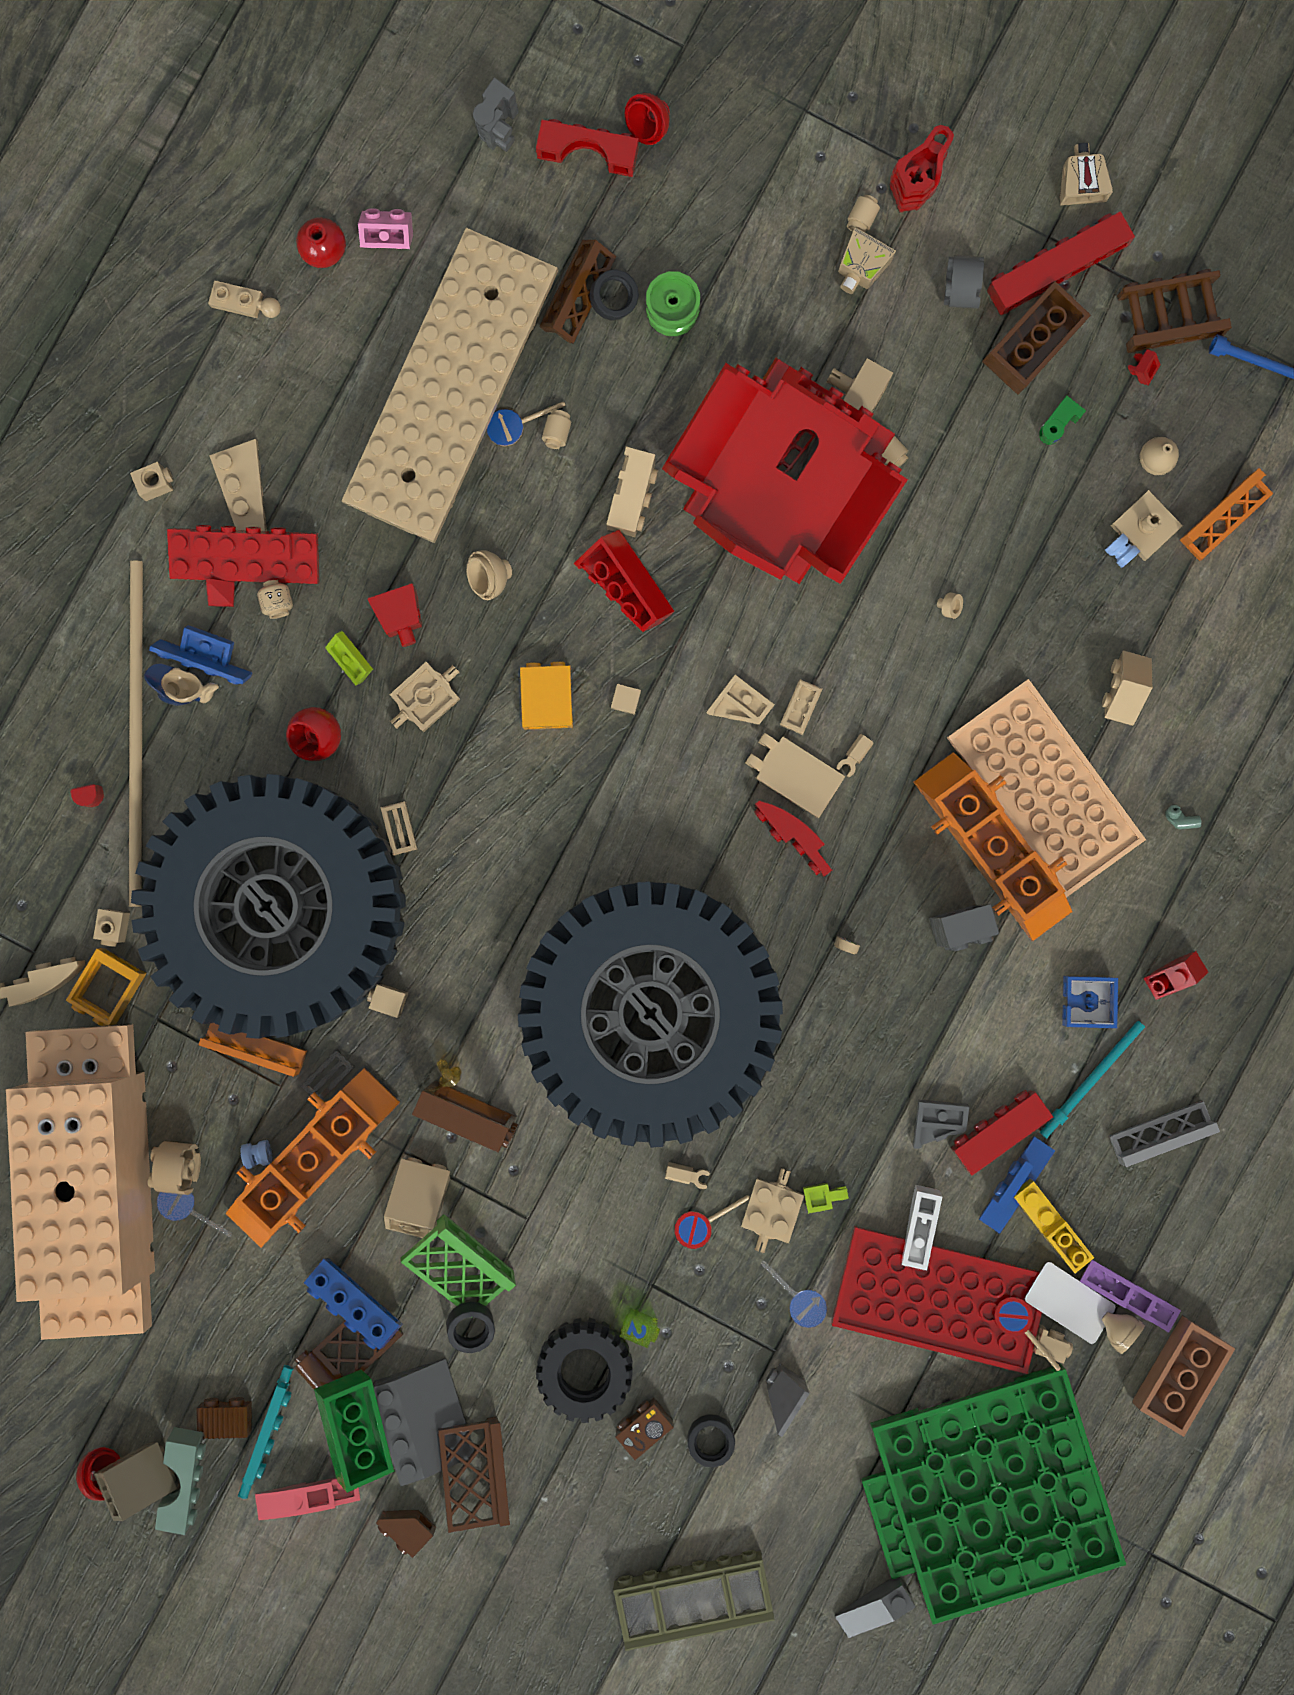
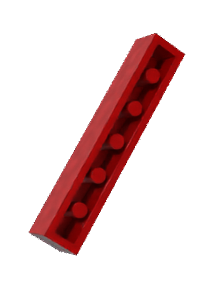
M1121 211L1113 216L1111 213L1103 216L1098 220V224L1090 227V225L1083 227L1071 239L1068 237L1061 239L1055 244L1056 247L1049 251L1047 248L1039 251L1034 255L1033 260L1027 263L1025 260L1019 262L1012 268L1013 271L1007 274L1001 272L993 277L987 292L999 314L1002 316L1046 292L1055 281L1060 284L1128 247L1135 238V235Z

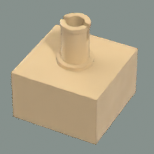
M867 358L856 378L852 379L834 368L826 383L844 391L846 395L844 401L858 410L863 406L873 413L889 384L893 372Z

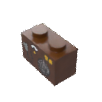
M655 1398L649 1402L644 1400L635 1409L637 1412L630 1418L628 1416L624 1417L616 1425V1439L634 1460L639 1458L674 1428L672 1418Z

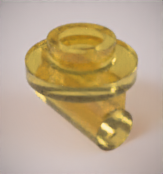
M445 1060L438 1062L437 1066L442 1075L439 1083L442 1087L456 1085L461 1079L462 1070L457 1066L450 1069Z

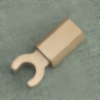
M859 734L847 751V758L841 760L837 764L836 769L839 770L842 765H848L850 771L847 777H851L856 770L855 764L861 763L874 743L866 736Z
M668 1162L665 1179L685 1184L692 1182L698 1188L706 1189L707 1184L699 1182L698 1178L701 1175L709 1176L710 1172L707 1169L693 1171L692 1167Z

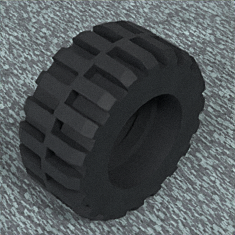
M581 1318L574 1319L573 1323L568 1324L565 1322L560 1325L557 1331L553 1330L549 1334L548 1340L544 1341L537 1361V1387L539 1393L544 1395L543 1401L547 1406L552 1405L554 1407L553 1412L560 1416L563 1413L567 1415L566 1420L574 1422V1418H580L581 1423H589L590 1418H595L597 1422L603 1420V1416L606 1413L612 1415L616 1412V1407L624 1403L626 1394L629 1393L631 1388L633 1360L626 1340L623 1341L621 1339V1334L616 1329L614 1331L609 1328L610 1324L605 1322L598 1324L595 1323L596 1319L588 1318V1321L582 1322ZM577 1349H591L601 1354L607 1361L609 1369L605 1383L590 1391H581L571 1387L566 1383L561 1374V1365L565 1356Z

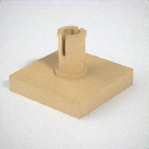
M1149 490L1111 525L1119 535L1124 533L1128 537L1129 544L1135 545L1140 550L1138 555L1144 561L1183 526Z

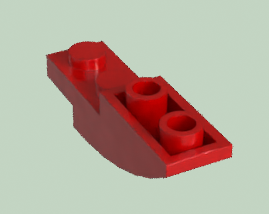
M762 801L754 804L756 808L754 811L755 815L762 823L766 821L772 829L769 832L777 842L782 841L784 844L793 839L795 842L792 846L800 856L806 855L810 861L807 865L816 876L820 873L822 877H825L832 871L817 851L825 844L806 824L792 814L772 804Z

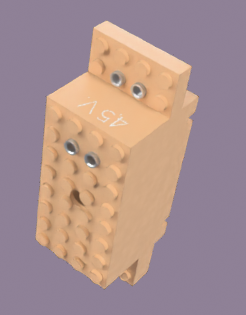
M133 1024L26 1032L28 1083L6 1089L16 1301L39 1300L41 1340L144 1333L152 1326L149 1275L155 1272L154 1251H150V1244L153 1242L151 1188L148 1186L150 1167L146 1102L142 1100V1094L146 1092L145 1072H136ZM89 1062H93L95 1064V1069L93 1071L88 1069ZM64 1063L69 1065L68 1072H64L62 1069ZM72 1120H75L78 1124L76 1130L70 1126ZM63 1181L73 1186L75 1191L74 1197L68 1202L59 1200L56 1195V1186Z

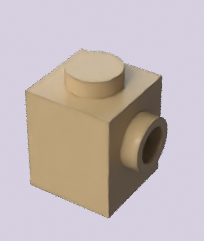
M98 909L93 939L101 940V945L116 947L117 943L125 942L130 913Z

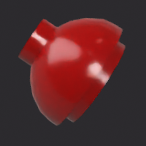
M644 92L634 95L628 100L625 107V121L630 133L643 144H656L663 139L668 131L670 122L669 107L665 101L651 93Z
M317 217L306 221L300 227L297 233L296 245L299 255L307 264L316 268H326L336 264L342 258L346 248V239L342 229L334 221L328 218ZM316 234H322V238L314 240Z
M106 1447L93 1449L83 1456L79 1462L76 1482L82 1494L88 1499L104 1501L94 1473L120 1459V1456L114 1450Z

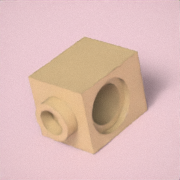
M158 462L130 473L139 496L145 501L173 491L170 482L174 480L170 470L167 467L164 468ZM159 476L157 484L150 486L151 478Z
M377 984L376 988H372L368 995L367 1001L371 1002L369 1009L398 1018L402 1014L408 992Z

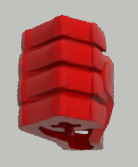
M938 125L934 127L924 143L899 159L894 167L889 186L899 213L919 210L936 192L941 179L943 162L946 159L954 137V133L948 126ZM938 134H944L947 141L942 145L934 141V137ZM931 170V179L927 176L926 171ZM918 174H921L919 181L913 184L916 176Z

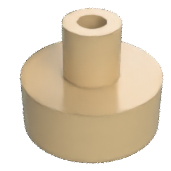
M950 592L944 599H938L937 607L942 608L944 617L956 619L963 608V597L960 594Z

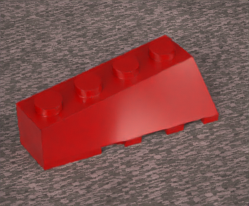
M620 530L602 536L573 563L578 569L583 568L589 574L588 578L594 584L598 583L606 591L605 595L611 601H616L621 606V611L642 632L661 624L675 612Z

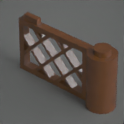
M344 1320L312 1351L304 1350L294 1360L297 1363L294 1368L315 1389L344 1377L340 1372L341 1362H355V1372L358 1370L365 1371L403 1333L398 1330L384 1348L377 1351L376 1347L374 1355L370 1359L359 1358V1346L366 1343L360 1340L359 1331H357V1340H342L343 1329L346 1327L344 1324L346 1320ZM339 1333V1339H333ZM327 1343L338 1344V1358L327 1357L321 1349ZM342 1344H356V1358H341ZM363 1362L364 1364L358 1369V1363Z

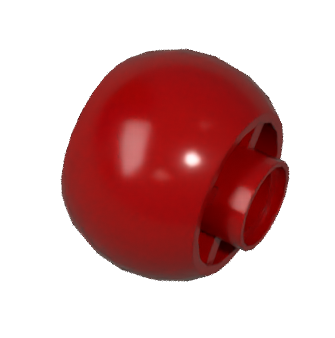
M309 707L298 711L290 719L286 729V738L290 749L298 757L306 761H322L330 757L337 750L341 742V728L337 719L327 710Z

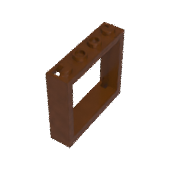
M437 1081L432 1082L422 1091L412 1113L415 1117L498 1153L502 1147L507 1148L518 1126L514 1122L517 1116Z

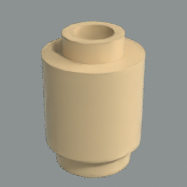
M870 195L858 197L847 219V228L853 232L856 227L863 232L869 231L880 210L877 199Z
M552 410L551 414L547 416L542 440L546 442L545 445L547 447L559 449L566 445L571 426L568 413L561 410Z
M894 436L882 457L887 459L886 464L890 461L900 467L907 461L908 457L906 454L909 450Z

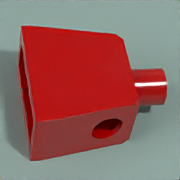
M413 584L368 598L369 604L388 637L398 635L402 647L416 643L412 630L422 627L417 591Z

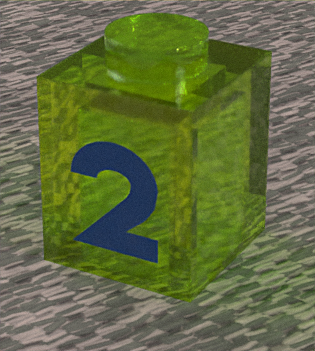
M629 1308L620 1330V1337L648 1348L650 1342L655 1343L660 1332V1328L657 1327L658 1321L656 1318Z

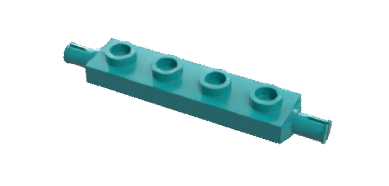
M284 1365L280 1378L277 1380L278 1384L246 1474L242 1479V1485L238 1493V1497L242 1499H248L252 1485L257 1478L261 1479L267 1465L263 1463L265 1455H270L275 1440L271 1439L274 1430H279L284 1417L280 1415L282 1407H287L292 1392L288 1391L291 1385L289 1380L294 1370L292 1366Z

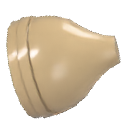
M1155 437L1147 441L1140 452L1142 467L1153 475H1164L1170 472L1176 466L1179 457L1177 445L1166 437Z
M1107 1312L1101 1319L1105 1325L1110 1344L1120 1354H1123L1134 1343L1145 1327L1142 1321L1127 1314L1119 1315Z

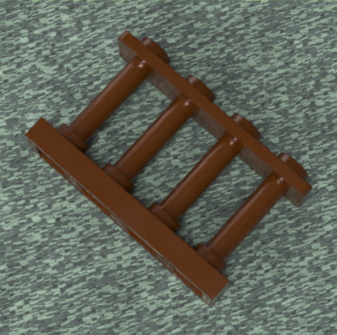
M1204 269L1197 272L1196 275L1187 276L1186 273H1182L1168 280L1155 278L1146 284L1139 285L1138 282L1126 284L1117 297L1118 301L1129 299L1135 330L1133 336L1126 343L1127 352L1132 353L1214 338L1217 334L1224 336L1232 328L1230 318L1221 320L1217 316L1211 286L1221 276L1220 270L1211 272V269ZM1201 286L1207 315L1205 323L1197 324L1196 321H1193L1187 288ZM1177 290L1183 325L1172 329V326H1169L1163 293ZM1153 295L1159 325L1157 332L1151 333L1145 330L1139 297Z

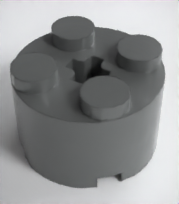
M954 255L948 258L944 305L979 309L981 299L979 293L982 289L984 257Z

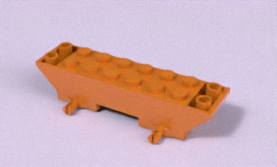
M953 752L913 782L941 819L931 827L937 835L948 828L1001 899L998 904L992 907L993 911H996L995 913L999 916L1008 909L1031 941H1034L1073 912L1064 894L1066 891L1059 883L1056 872L1066 866L1067 862L1060 856L1049 865L1041 859L1036 851L1031 849L1004 813L1005 809L997 800L995 791L1007 784L1005 780L1001 781L1004 779L1001 775L988 784L982 780L975 769L972 770Z
M366 1068L359 1072L331 1100L324 1102L316 1092L311 1094L307 1100L318 1109L315 1117L262 1173L254 1176L245 1166L236 1173L247 1185L243 1193L235 1200L225 1214L261 1248L287 1223L298 1234L306 1225L295 1216L298 1209L354 1151L359 1149L368 1159L377 1152L366 1140L375 1128L396 1108L400 1101Z

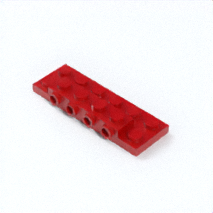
M196 525V529H167L170 579H215L247 582L278 580V583H319L318 533L286 532V528L282 527L271 528V531H261V527L255 526L246 527V530H236V526H221V530L211 529V525Z

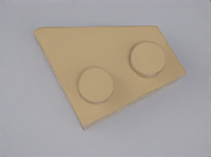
M735 674L706 713L712 716L760 724L775 704Z

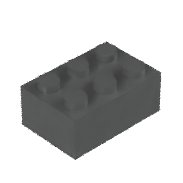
M976 904L929 918L937 947H944L945 950L949 951L969 948L968 943L984 944L993 941L992 936L999 934L991 904Z

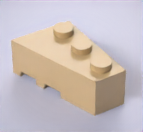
M626 447L624 464L619 473V482L607 520V530L614 532L620 530L622 534L636 537L637 531L642 532L645 517L642 516L644 507H649L652 493H648L650 483L655 484L658 470L655 469V454Z

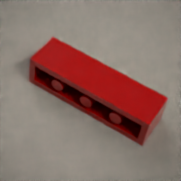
M1032 1090L1020 1092L1014 1097L1015 1101L1009 1106L1006 1104L1002 1105L994 1111L995 1116L988 1121L986 1119L981 1120L973 1127L975 1129L968 1135L962 1134L953 1141L954 1145L950 1148L970 1175L973 1176L1053 1118L1036 1092Z

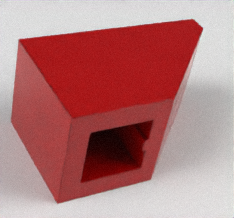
M1194 951L1169 962L1143 979L1157 1000L1197 984L1208 973V970L1197 951Z

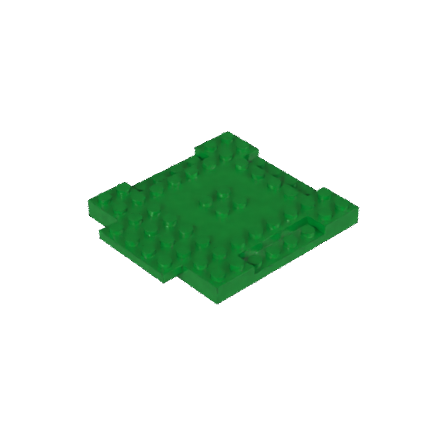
M1058 1364L1061 1368L1059 1371L1052 1366L1013 1378L1014 1382L920 1411L916 1408L870 1423L885 1471L861 1478L888 1569L892 1579L916 1572L933 1625L1126 1565L1067 1371L1062 1364Z

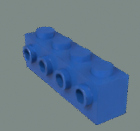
M329 1258L323 1259L304 1282L308 1286L307 1292L315 1299L321 1298L327 1303L326 1309L335 1316L338 1314L346 1320L344 1322L345 1326L354 1333L359 1331L364 1336L363 1341L372 1349L376 1347L379 1350L384 1348L403 1325L400 1320Z

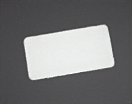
M1047 1262L1025 1297L1027 1303L1090 1344H1094L1105 1327L1101 1320L1107 1312L1113 1314L1116 1308L1112 1302L1051 1262Z

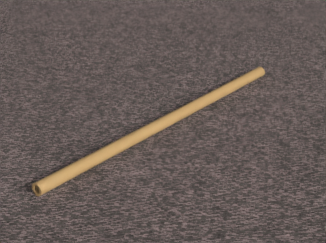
M130 561L129 907H142L141 905L131 903L132 890L142 889V876L135 874L138 863L142 861V561Z

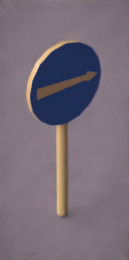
M565 402L558 403L522 419L512 410H499L493 414L487 427L488 436L497 445H513L522 436L523 423L550 413L552 410L565 406Z

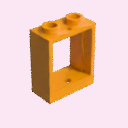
M98 948L66 1001L72 1004L71 1008L80 1014L87 1013L94 1017L92 1020L100 1026L116 1025L147 973L109 950ZM102 964L131 980L111 1014L83 998L84 993Z

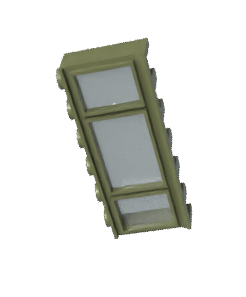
M746 1550L738 1556L722 1555L716 1560L709 1562L698 1560L689 1566L673 1565L665 1571L649 1570L640 1576L624 1575L614 1581L613 1592L625 1651L775 1621L761 1551Z

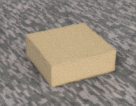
M617 684L611 709L635 715L641 690Z

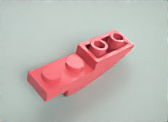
M336 1478L255 1493L258 1519L268 1520L333 1509L338 1505L360 1501L359 1488L347 1493L337 1482Z

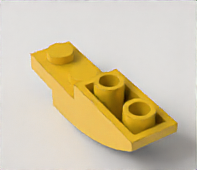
M1030 1178L1022 1184L1014 1199L1074 1273H1077L1094 1259L1093 1255L1068 1223L1060 1216L1035 1182Z

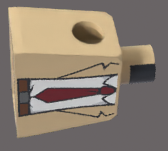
M1089 143L1076 144L1074 146L1075 156L1068 157L1063 166L1060 205L1107 202L1113 191L1104 156L1102 154L1090 155Z

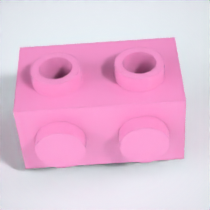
M374 208L362 211L358 222L360 247L410 249L413 238L411 212H404L401 209L385 212Z

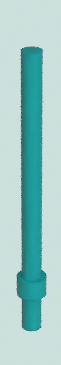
M1137 1021L1062 1107L1055 1109L1052 1113L1053 1118L1039 1131L1042 1136L1047 1139L1059 1124L1063 1125L1068 1119L1067 1115L1145 1028L1141 1022Z

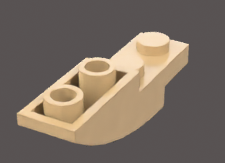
M75 957L60 960L61 965L51 966V962L35 965L36 970L29 971L27 978L13 980L14 985L5 987L4 983H0V999L7 998L10 1007L42 998L74 978L84 968L85 960L76 961Z

